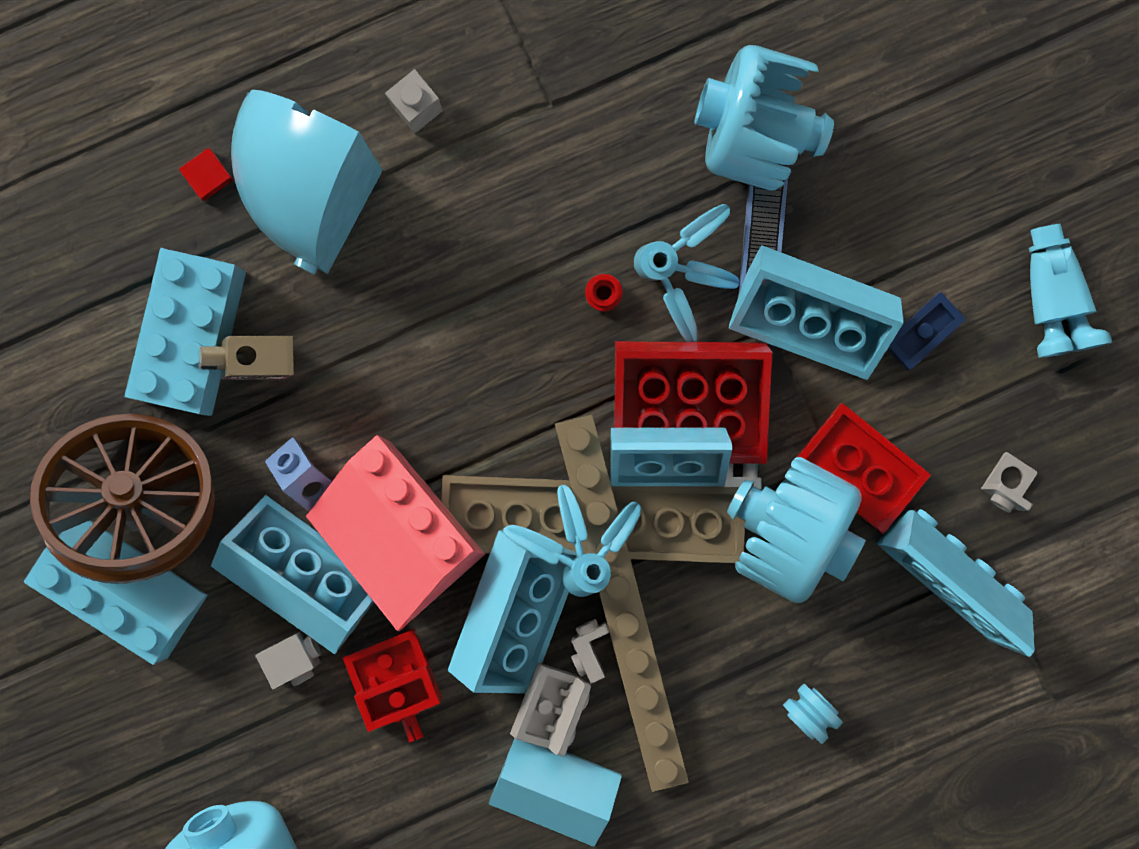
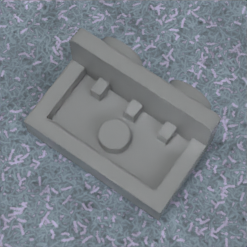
M537 663L510 734L517 740L549 748L555 755L564 757L568 746L574 741L575 728L582 710L586 708L589 702L591 685L574 673Z

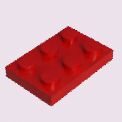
M840 403L796 456L802 457L856 486L862 496L856 514L882 534L886 532L931 476L930 473L843 403Z

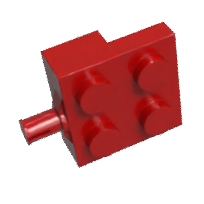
M416 628L343 657L356 691L354 698L367 731L370 732L390 723L401 721L408 742L422 738L424 735L415 715L420 711L440 704L443 697Z

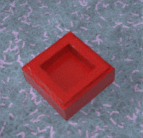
M209 147L179 168V171L202 201H206L234 180Z

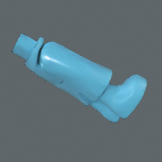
M1061 224L1031 230L1034 246L1029 248V252L1031 254L1030 282L1035 325L1044 324L1045 333L1044 340L1037 347L1038 358L1053 357L1111 344L1110 333L1105 330L1092 328L1087 320L1086 315L1097 311L1072 247L1068 246L1070 240L1069 238L1064 239ZM1062 320H1068L1070 338L1064 332Z

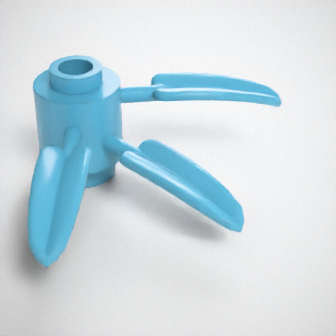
M726 204L714 207L683 228L680 232L682 238L672 246L663 241H655L642 246L634 257V268L641 278L647 281H662L667 291L663 297L664 302L686 342H697V326L683 291L680 288L673 289L668 277L675 271L685 273L686 280L707 286L735 289L740 284V280L736 275L713 265L694 260L689 261L687 266L678 264L676 253L684 245L693 248L711 235L730 215V207ZM655 254H658L661 259L660 268L656 267L653 263Z
M560 485L557 493L567 541L572 544L574 543L576 559L572 560L562 554L564 548L561 544L527 528L509 525L503 529V532L508 539L552 565L557 564L558 561L565 564L563 583L566 589L575 596L585 597L603 590L608 585L611 570L604 558L609 551L616 553L621 549L639 519L641 506L637 502H631L627 505L602 536L601 543L604 546L598 554H584L581 542L587 539V531L579 504L571 489L566 485Z

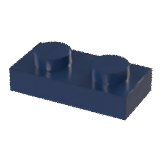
M939 292L903 323L887 350L906 371H909L958 328L966 318L942 292Z

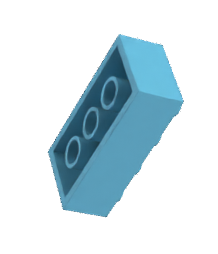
M160 248L124 397L212 416L221 380V370H200L199 348L200 346L221 347V341L227 336H231L246 271L234 264Z

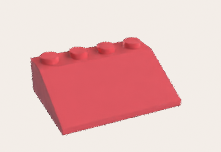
M376 435L345 464L306 515L308 520L397 631L403 629L485 555L393 443L379 435Z

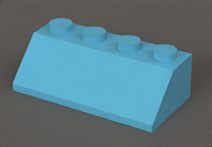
M761 245L746 273L729 329L868 380L904 322L900 297Z
M266 495L221 540L211 564L212 568L333 654L339 650L374 603L319 532Z
M89 520L62 532L58 537L73 548L94 522ZM105 530L85 555L100 559H110L114 535ZM122 541L120 559L145 555ZM47 547L24 580L25 584L152 665L168 659L208 594L170 570L157 577L128 584L92 581L64 567L55 559Z
M499 530L448 671L473 693L526 694L537 663L543 662L569 593L563 583V571L566 565L560 561L552 565L515 544L505 536L502 530ZM564 548L562 553L564 556L572 560L577 558L576 552Z

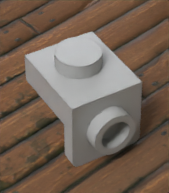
M596 619L576 628L578 634L572 636V643L577 653L572 655L571 658L580 677L587 674L590 683L605 677L604 670L590 641L610 632L606 621L598 624Z

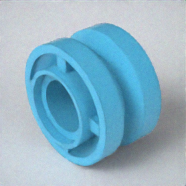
M803 684L797 690L800 699L796 701L789 698L783 706L789 711L787 716L811 740L816 738L823 744L829 738L826 731L827 727L838 729L844 722L837 716L839 712L815 688L811 690Z

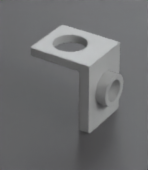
M1005 452L981 487V490L992 496L990 501L1006 512L1010 513L1011 510L1029 511L1033 504L1022 496L1036 477L1037 471L1010 453ZM1011 466L1017 468L1022 476L1021 483L1013 489L1007 488L1001 481L1003 470Z

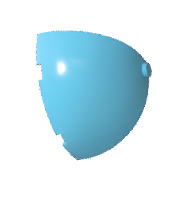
M251 90L250 93H247L238 112L231 143L233 175L241 200L259 229L278 247L297 258L294 265L313 275L317 269L328 274L383 169L359 131L316 110H313L309 117L307 110L290 99L265 91Z

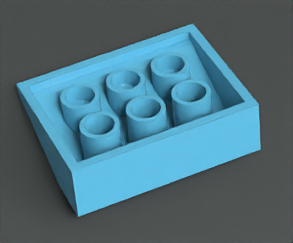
M921 509L918 512L904 510L876 544L990 642L1030 657L1035 651L1033 612L1022 603L1026 599L1025 596L1010 584H1006L1003 587L993 578L996 572L988 564L980 559L974 562L964 553L967 547L951 534H948L946 537L935 529L938 524L937 521Z

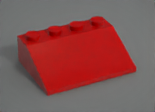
M615 341L614 428H726L732 442L729 464H767L772 351L766 343Z

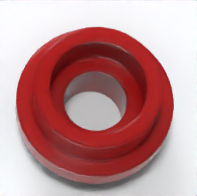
M609 274L594 276L587 283L585 289V297L588 304L593 309L601 312L611 311L616 308L623 295L620 282ZM601 287H607L611 292V296L606 300H601L596 294L597 290Z

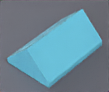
M611 428L610 484L611 486H725L732 452V442L726 428Z
M514 738L490 798L489 805L594 847L609 822L622 774L566 752L565 756L561 757L555 755L549 748Z

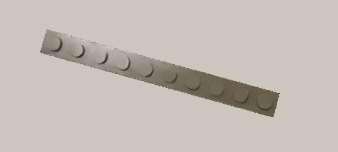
M589 414L555 423L571 488L579 504L586 526L587 539L585 541L588 552L598 554L604 546L601 543L602 536L619 514L593 415ZM625 541L618 552L613 553L609 551L604 558L610 566L611 577L608 585L599 591L650 787L652 792L686 784L689 781Z

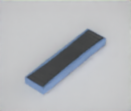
M788 179L780 180L785 184L773 191L748 184L738 297L746 273L761 245L778 252L782 251Z

